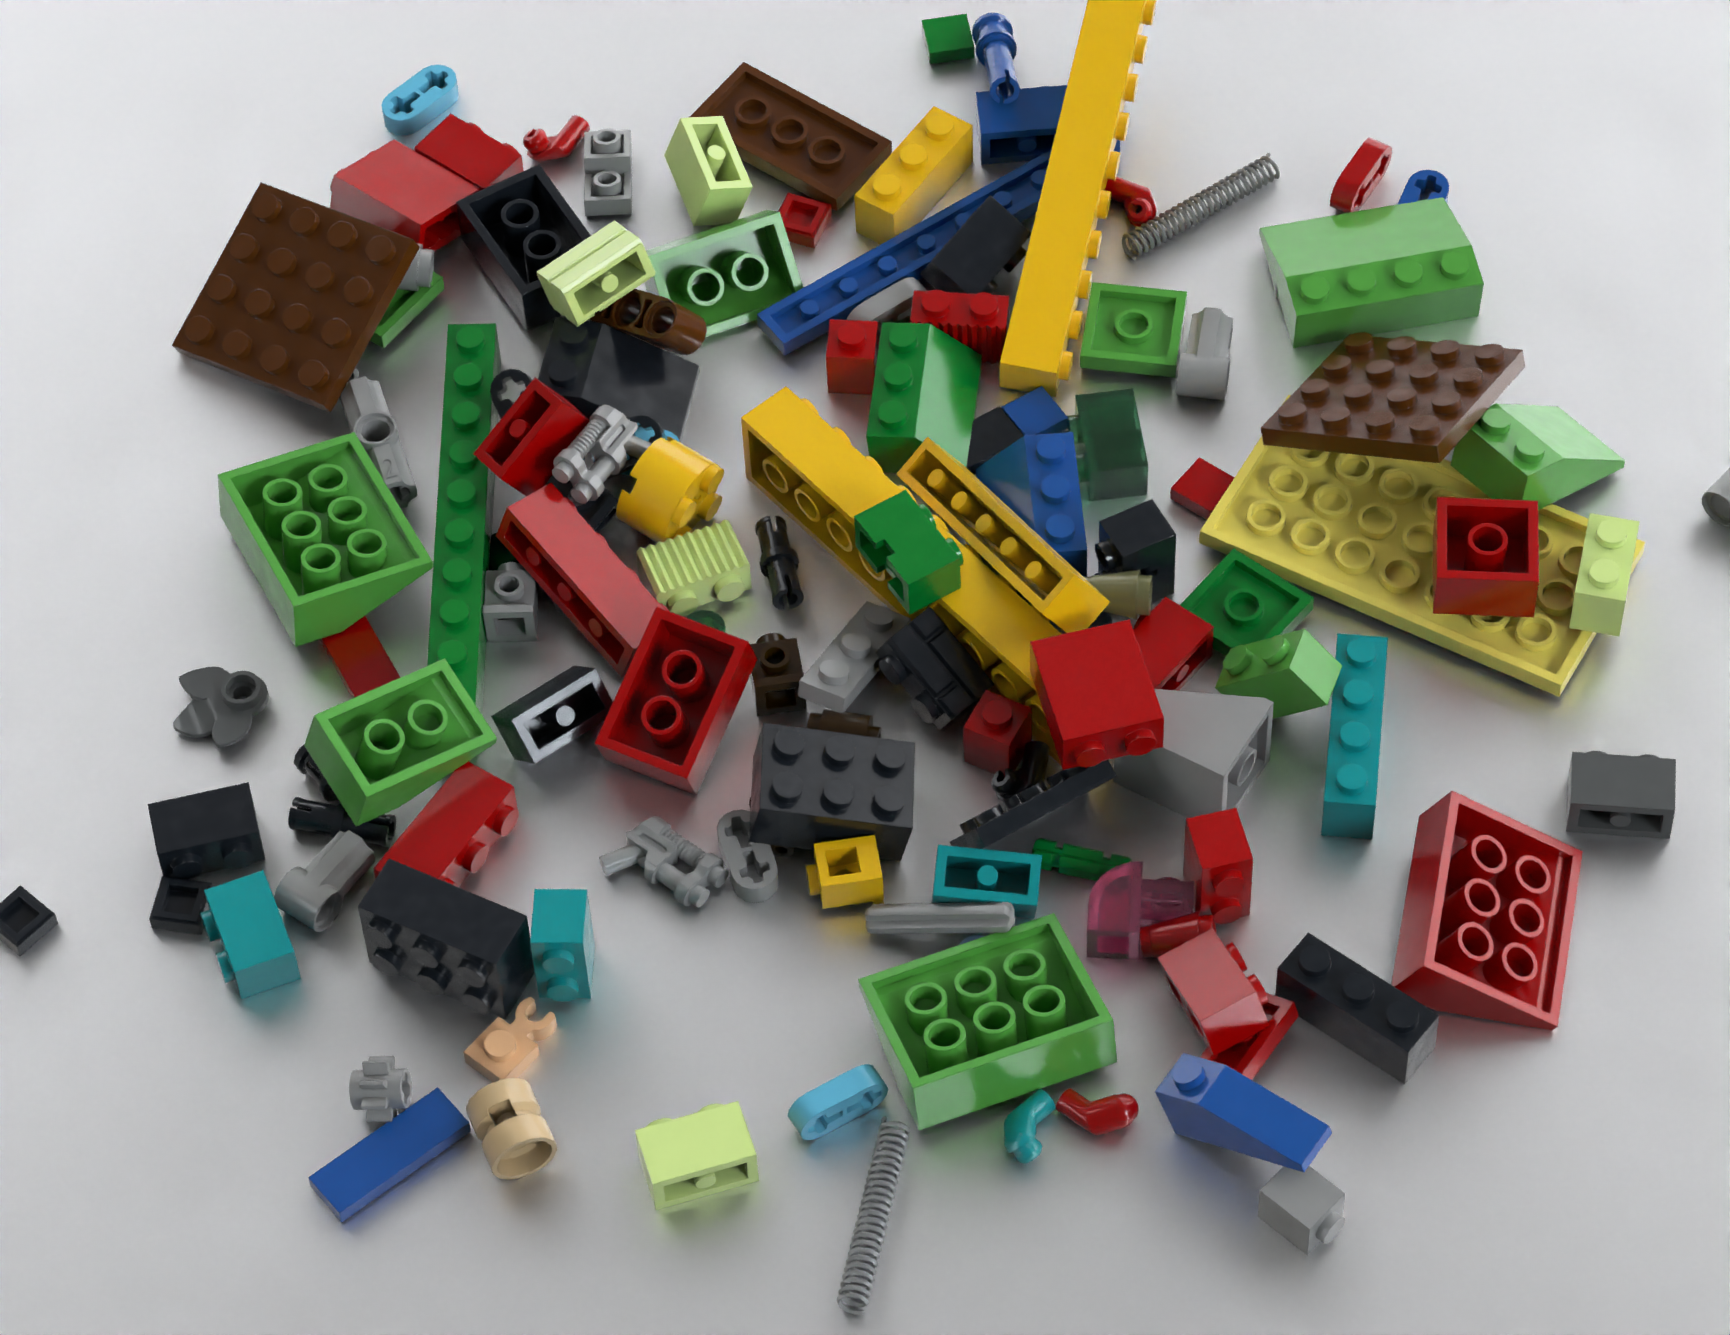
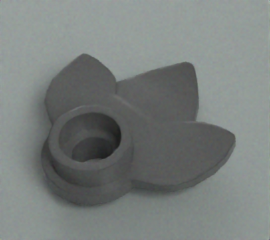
M205 667L187 672L179 676V682L193 701L175 719L173 728L175 731L192 738H201L212 734L214 743L218 748L235 744L250 731L252 718L266 707L269 699L267 686L262 679L249 671H236L230 674L221 667ZM243 696H249L248 698H245V699H239L240 697H243Z

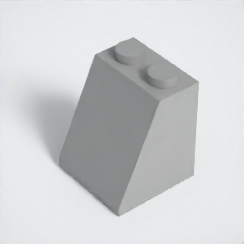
M1154 689L1164 716L1163 747L1153 749L1149 753L1140 756L1127 755L1113 758L1114 772L1117 775L1113 778V782L1187 818L1238 808L1270 760L1274 702L1261 697Z

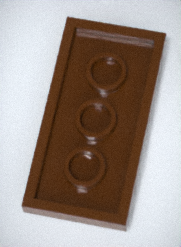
M745 62L690 116H723L741 160L817 201L831 204L832 209L838 211L892 153V141Z

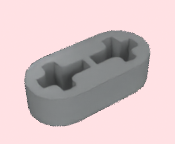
M907 277L856 306L849 314L847 320L878 321L880 342L882 322L910 323L914 290H927L914 277Z
M742 809L733 810L726 813L718 822L719 851L724 865L729 871L728 876L737 896L750 903L764 902L777 892L779 886L775 857L769 844L749 842L750 811ZM742 830L743 834L748 836V847L741 848L738 838L733 836L734 831ZM748 865H755L758 875L763 877L762 881L754 883L753 879L748 877Z

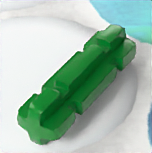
M1044 838L1036 839L1031 853L1042 855L1041 869L1052 871L1053 867L1059 868L1058 873L1098 882L1100 877L1107 878V884L1120 887L1127 886L1132 873V859L1129 857L1111 854V858L1104 857L1105 852L1067 843H1064L1063 848L1057 847V841Z

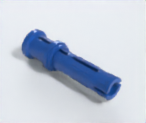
M987 13L980 16L972 27V37L976 45L975 52L978 61L986 67L992 99L999 103L1001 94L1003 96V103L1008 104L1017 99L1020 93V86L1013 64L1017 52L1013 28L1010 20L1004 15Z

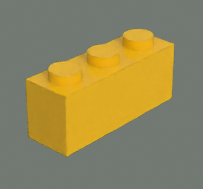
M933 106L854 195L856 232L881 245L920 223L973 163V125Z

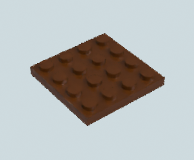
M260 182L172 346L183 355L331 413L420 246L409 237Z
M1366 332L1349 334L1261 427L1263 444L1441 463L1525 368L1523 350L1503 348L1499 344L1475 346L1459 344L1454 340L1430 342L1415 340V338L1410 336L1385 338L1374 337Z

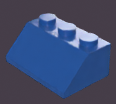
M1073 432L1024 435L976 468V477L1074 569L1082 576L1087 577V543Z

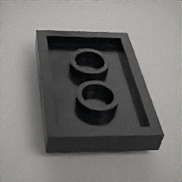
M1109 760L1102 761L1092 767L1078 766L1065 770L1062 769L1046 778L1050 788H1047L1043 780L1003 801L1007 809L1006 812L998 804L960 824L959 826L964 834L950 841L951 846L983 849L1115 778L1117 775Z

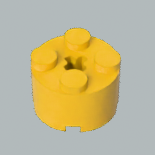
M667 436V440L661 437L646 449L633 467L630 476L637 479L631 493L622 489L617 503L616 516L618 520L656 543L658 541L665 542L668 538L674 539L677 535L683 536L686 532L692 533L694 531L693 528L701 519L708 522L717 513L722 502V496L717 494L716 491L723 478L724 469L669 436Z

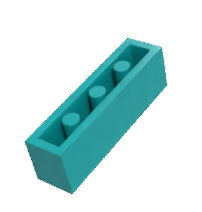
M1337 633L1335 659L1342 665L1332 692L1321 828L1322 836L1369 840L1373 838L1388 637Z

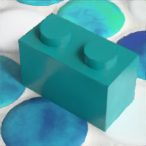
M938 845L932 903L1009 902L1014 907L1015 917L1034 919L1038 905L1042 855Z
M264 870L204 890L209 910L201 912L200 915L210 942L220 940L223 951L215 955L225 983L235 981L241 999L301 979L295 951Z
M535 889L530 945L539 998H551L560 1002H568L576 998L591 999L595 941L587 889Z

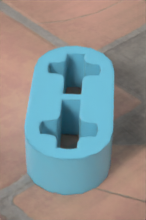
M431 65L422 69L389 93L383 99L381 105L384 124L387 130L395 135H411L453 106L459 96L455 72L445 65Z
M860 1065L799 1097L790 1107L788 1117L802 1139L815 1140L876 1108L887 1096L888 1087L873 1065Z

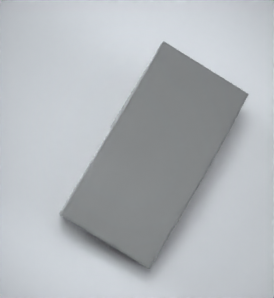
M601 129L585 132V216L632 214L631 130Z

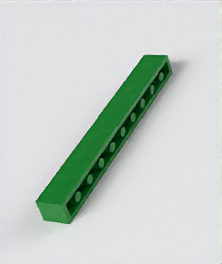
M496 323L448 324L427 666L445 658L482 714L487 638L483 618V605L485 601L486 571H489L495 474L473 453L498 423V412L492 401L490 388L495 376L501 372V355Z

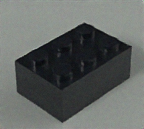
M540 164L456 201L462 240L525 330H532L555 319V317L562 316L550 304L537 276V271L591 235Z
M763 723L753 755L749 842L814 850V843L875 835L879 859L901 861L913 829L915 742Z
M388 859L358 905L369 962L376 969L389 976L399 974L413 980L431 994L442 995L444 993L463 1001L469 1009L483 1015L491 1013L506 1020L535 973L526 915L394 860Z

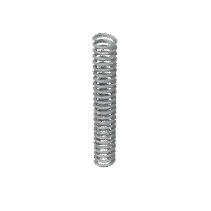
M1267 153L1266 156L1256 159L1254 163H1249L1248 166L1238 169L1236 173H1232L1230 176L1220 179L1218 183H1214L1213 186L1203 189L1201 193L1190 196L1189 200L1186 199L1183 203H1178L1177 207L1173 206L1171 210L1160 213L1159 217L1155 216L1153 220H1148L1147 224L1143 223L1141 227L1130 230L1129 234H1124L1122 246L1126 255L1132 260L1136 258L1129 252L1126 238H1128V243L1133 253L1141 257L1142 253H1148L1149 249L1153 250L1155 246H1160L1161 242L1166 243L1167 239L1171 240L1173 235L1178 236L1179 232L1183 233L1185 229H1190L1191 225L1196 226L1197 222L1201 223L1202 219H1208V216H1213L1214 212L1219 213L1220 209L1226 208V205L1231 206L1232 202H1238V198L1243 199L1244 195L1249 196L1250 191L1255 192L1256 188L1261 189L1262 185L1267 186L1268 181L1273 182L1274 178L1279 179L1280 171L1277 164L1269 158L1271 154ZM1270 164L1273 166L1276 174L1272 171ZM1264 167L1267 169V171H1268V173H1269V175H1270V178H1269L1268 175L1266 174V172H1265V170H1264ZM1258 170H1259L1260 173L1262 174V176H1263V178H1264V181L1261 179V177H1260V175H1259V173H1258ZM1252 173L1256 177L1258 184L1255 182ZM1246 177H1247V178L1249 179V181L1251 182L1252 187H1251V186L1249 185V183L1247 182ZM1240 180L1243 182V184H1244V186H1245V188H1246V191H1245L1244 188L1242 187ZM1234 183H1235L1236 186L1238 187V189H1239V191H1240V194H1239L1238 191L1236 190ZM1228 187L1232 190L1234 197L1231 195ZM1222 190L1225 192V194H1226V196L1228 197V200H1229V201H1227V199L1225 198V196H1224ZM1216 193H1217L1218 196L1220 197V199H1221V201H1222V204H1221L1220 201L1218 200ZM1211 198L1214 200L1216 207L1213 205ZM1205 201L1207 202L1208 206L1210 207V210L1207 208V206H1206V204H1205ZM1198 203H1199L1200 206L1202 207V209H1203V211H1204V214H1203V212L1201 211V209H1200ZM1193 208L1196 210L1198 217L1195 215ZM1175 218H1176L1177 221L1179 222L1180 227L1177 225V223H1176V221H1175ZM1169 221H1170V223L1172 224V226H1173L1175 232H1174L1173 229L1171 228V226H1170V224H1169Z
M886 1116L881 1119V1125L879 1126V1133L875 1141L876 1147L873 1150L874 1154L872 1155V1162L868 1170L869 1176L866 1178L867 1183L864 1186L865 1191L863 1192V1199L861 1200L859 1214L855 1223L856 1228L853 1230L854 1236L851 1240L852 1243L850 1244V1251L848 1252V1259L844 1268L845 1273L842 1275L843 1281L840 1283L841 1289L838 1291L839 1296L837 1297V1303L840 1308L855 1315H861L865 1312L864 1310H855L842 1304V1300L855 1307H864L869 1304L867 1298L871 1296L869 1291L873 1289L871 1283L875 1281L873 1275L876 1274L877 1260L880 1259L878 1253L882 1251L880 1245L884 1243L882 1238L886 1236L884 1230L887 1229L888 1215L891 1214L889 1208L893 1206L891 1201L895 1198L893 1193L896 1192L897 1178L900 1177L898 1171L902 1169L900 1164L903 1162L902 1156L905 1155L904 1149L907 1147L908 1134L911 1132L910 1128L902 1122H886ZM888 1126H899L904 1128L905 1131L889 1128ZM886 1133H891V1134H894V1135H897V1136H903L904 1138L901 1139V1138L896 1137V1136H890V1135H887ZM884 1140H889L894 1143H901L902 1146L893 1143H887ZM886 1147V1148L891 1149V1150H897V1151H900V1153H897V1152H894V1151H890V1150H884L883 1148ZM881 1155H886L892 1158H898V1160L896 1161L891 1158H884ZM879 1162H884L889 1165H895L897 1167L893 1168L888 1165H881ZM881 1169V1170L886 1171V1172H892V1173H895V1175H891V1174H888V1173L879 1172L878 1170ZM875 1177H881L883 1179L892 1180L893 1182L890 1183L885 1180H878ZM875 1184H878V1185H880V1186L890 1187L891 1190H888V1189H885V1188H881V1187H876V1186H874V1185H875ZM872 1192H877V1193H880V1194L889 1195V1197H885V1196H882V1195H875V1194H873ZM870 1199H875V1200H877V1201L886 1202V1203H888V1204H887V1205H884V1204H882V1203L873 1202V1201H871ZM869 1207H874V1208H877V1209H884V1210H886V1212H882V1211H878V1210H873V1209H870ZM866 1214H872L874 1216L883 1217L884 1219L881 1220L875 1217H869ZM865 1222H871V1223H874V1224H880V1225H882V1227H878V1226H875V1225H869V1224H867V1223H865ZM863 1229L879 1232L880 1234L877 1235L875 1233L866 1232ZM861 1237H867V1238H871V1239H876V1240H878V1242H874V1241H871V1240H866V1239H863V1238H861ZM859 1244L876 1247L877 1249L873 1250L868 1247H862ZM858 1252H864V1253H867V1254H873V1255H875V1257H871V1256H867V1255H861V1254H859ZM855 1259H861L864 1261L872 1262L873 1264L869 1265L867 1263L859 1262ZM854 1267H860V1268H863V1269H869V1270H871V1272H867V1271H863V1270H858V1269H856V1268H854ZM853 1274L868 1277L869 1280L853 1276ZM850 1282H856V1283H859V1284H865V1285H867V1287H862V1286H859V1285H854V1284H852V1283H850ZM849 1290H856V1291H859V1292H864L866 1295H861V1294H858V1293H853V1292H851V1291H849ZM846 1297L861 1299L864 1302H855Z

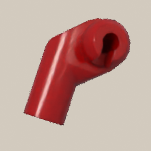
M574 115L557 135L547 137V134L542 129L530 130L523 138V145L528 150L527 155L538 162L570 156L584 139V134L590 131V126L584 118Z
M1118 176L1116 180L1107 179L1105 191L1111 192L1112 200L1123 203L1127 218L1132 225L1141 227L1143 223L1147 224L1148 220H1153L1157 214V208L1149 188Z
M1068 1088L1058 1099L1055 1109L1089 1133L1103 1135L1129 1126L1137 1117L1139 1106L1136 1099L1126 1093L1114 1094L1091 1102L1073 1089Z

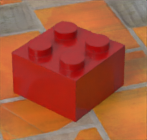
M1437 497L1433 529V614L1534 618L1539 586L1538 501Z

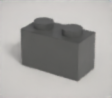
M1602 751L1572 752L1567 783L1566 831L1670 839L1675 814L1676 759L1659 758L1649 754L1626 756L1607 754Z

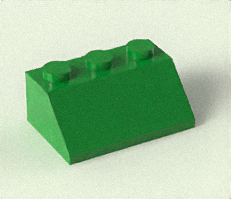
M882 322L866 439L869 456L878 462L883 473H897L927 437L965 467L967 466L972 425L976 417L982 355L932 324Z

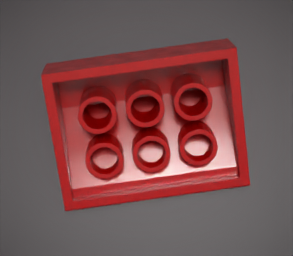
M1450 791L1423 812L1418 819L1391 985L1422 1005L1436 1011L1551 1031L1557 1028L1583 851L1457 792Z

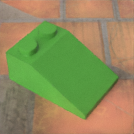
M1501 403L1491 405L1457 443L1451 460L1453 468L1491 499L1538 501V510L1624 468L1625 460L1558 406Z
M444 658L314 715L304 746L357 827L401 807L494 745L497 737Z

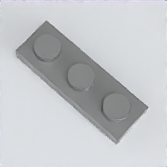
M866 601L799 680L798 696L833 711L844 713L880 670L879 661L881 659L875 652L894 634L909 624L911 618L891 611L887 607L878 606Z

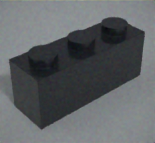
M1309 932L1277 968L1275 996L1293 1001L1300 1018L1403 1084L1411 1078L1435 1049L1439 1015Z

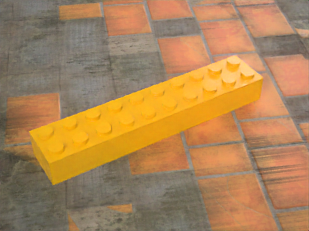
M787 386L742 416L741 424L746 478L891 611L909 617L912 621L928 607H931L994 683L988 691L1032 708V740L1046 743L1050 747L1049 755L1061 766L1030 673V641L1057 636L1062 633L1050 623L1047 617L1016 593L1015 588L1001 574L996 575L982 562L980 555L974 548L968 544H961L951 535L942 519L934 514L932 516L937 530L945 539H953L962 553L964 562L960 566L961 588L909 615L888 588L887 581L893 578L887 570L876 573L856 548L854 516L904 490L916 502L912 493L905 486H897L883 473L882 468L874 458L863 456L851 445L849 438L840 428H832L819 416L817 409L808 399H800Z

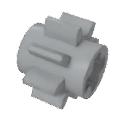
M394 1056L369 1057V1061L362 1062L363 1070H353L349 1082L351 1105L354 1110H367V1122H392L393 1117L399 1114V1109H406L410 1106L412 1097L410 1073L406 1068L395 1069Z

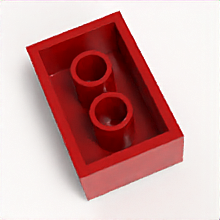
M656 606L595 741V745L604 759L697 795L756 664L757 657L750 643L744 639Z

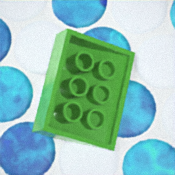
M1444 197L1259 229V235L1274 286L1275 283L1277 286L1278 300L1293 348L1344 340L1349 334L1358 332L1374 335L1479 316L1484 282L1472 245Z
M355 432L218 474L220 516L295 647L344 631L433 568V561Z
M1054 913L1011 927L1010 931L1006 933H993L858 979L859 988L898 1089L918 1130L1117 1063L1113 1018Z

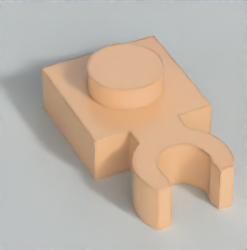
M532 997L524 999L517 1006L515 1011L516 1019L511 1024L498 1016L463 1052L465 1063L491 1082L507 1078H518L539 1056L538 1044L534 1041L544 1040L554 1033L557 1026L555 1014L550 1011L542 1020L537 1022L530 1021L528 1019L537 1011L535 1000Z

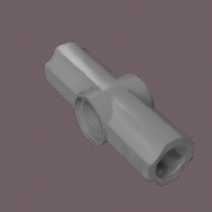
M366 376L349 380L348 385L340 395V401L351 433L355 432L399 507L401 509L406 508L408 503L417 497V488L399 440L396 421L390 415L379 381L369 380Z

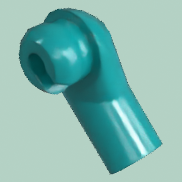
M1038 1089L1008 1114L1004 1121V1146L1007 1152H1013L1016 1160L1022 1164L1033 1161L1041 1154L1042 1144L1035 1138L1036 1125L1056 1108L1053 1099L1042 1089Z

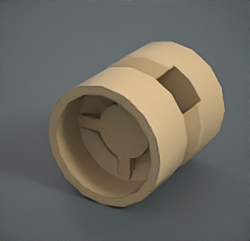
M520 1078L501 1079L483 1087L469 1099L466 1106L467 1115L477 1138L482 1141V1149L493 1175L499 1179L506 1180L523 1178L545 1167L554 1158L557 1151L556 1142L546 1120L540 1116V1106L530 1083Z

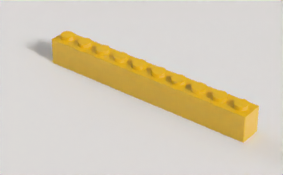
M1088 0L1001 355L999 387L1031 392L1042 386L1051 397H1056L1060 380H1069L1073 352H1068L1067 348L1069 340H1078L1080 335L1083 312L1076 311L1079 298L1087 300L1089 296L1093 272L1086 270L1089 258L1096 260L1098 258L1102 231L1095 229L1098 218L1106 220L1108 216L1111 192L1105 191L1107 179L1116 180L1121 153L1114 151L1117 140L1125 141L1130 113L1123 111L1126 101L1134 102L1139 75L1133 74L1134 64H1143L1148 36L1142 35L1144 24L1152 26L1157 0Z

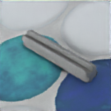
M1009 902L873 904L866 909L865 920L866 929L871 934L1006 933L1015 925V912L1013 905Z

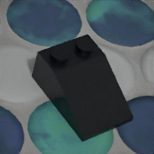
M555 317L538 380L567 399L588 419H590V416L599 406L605 404L623 413L627 419L637 415L649 416L656 420L663 430L675 434L681 442L700 368L695 363L603 323L586 321L577 327L566 318Z

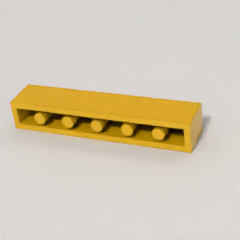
M929 437L923 441L896 473L905 484L1040 613L1066 633L1088 629L1110 603L1106 597L972 472Z

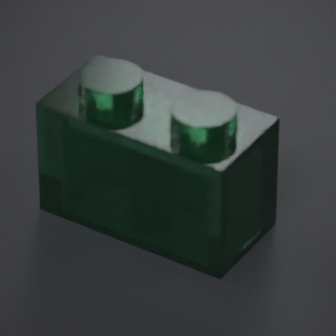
M1133 388L1075 395V415L1067 416L1068 432H1073L1074 444H1079L1080 453L1076 454L1079 483L1086 482L1089 501L1147 495L1148 461Z

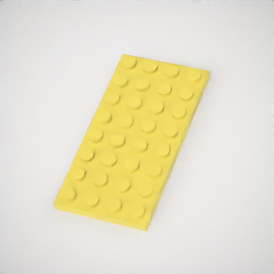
M1261 436L1200 530V544L1226 555L1234 548L1284 580L1560 697L1597 634L1595 632L1569 628L1588 518L1554 504L1538 510L1539 586L1534 618L1433 614V529L1437 497L1491 499L1453 468L1451 461L1443 459L1441 463L1268 446L1263 444ZM1639 539L1636 541L1631 574L1644 552L1645 542Z

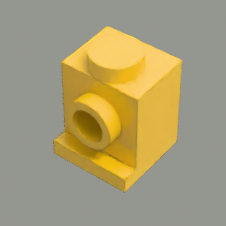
M875 835L813 844L815 864L806 865V876L810 896L820 895L822 909L867 902L884 904L883 876Z

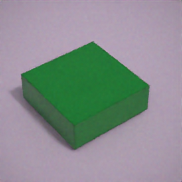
M967 14L922 20V34L930 64L975 58V47Z

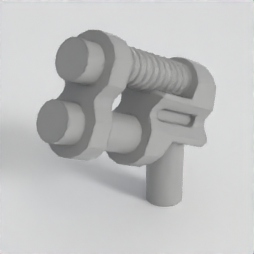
M604 404L599 406L590 416L587 426L584 427L568 448L563 449L555 457L553 462L555 467L552 469V474L561 483H567L570 480L573 485L571 496L578 503L586 504L588 500L595 501L602 494L605 488L603 483L610 474H618L626 464V454L639 459L652 443L633 435L638 429L637 423L628 420L617 409ZM590 452L596 462L588 470L583 459Z
M657 816L650 817L641 822L632 831H627V846L599 857L600 865L606 876L638 863L639 866L644 868V878L652 884L661 882L673 890L674 898L685 906L694 904L696 907H701L710 895V891L705 887L711 884L715 887H720L729 875V871L723 867V859L714 853H705L701 848H698L689 840L674 832L669 823ZM678 858H680L695 869L686 875L673 865L677 864Z

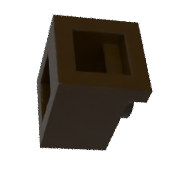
M768 633L761 636L755 644H750L757 657L756 664L750 675L757 716L806 710V699L798 696L799 680L804 676V673L802 671L797 638L786 639L779 633Z

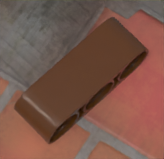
M638 289L632 290L601 312L597 311L589 319L591 322L603 323L653 346L680 355H689L700 348L707 332L706 323L699 315L668 298Z

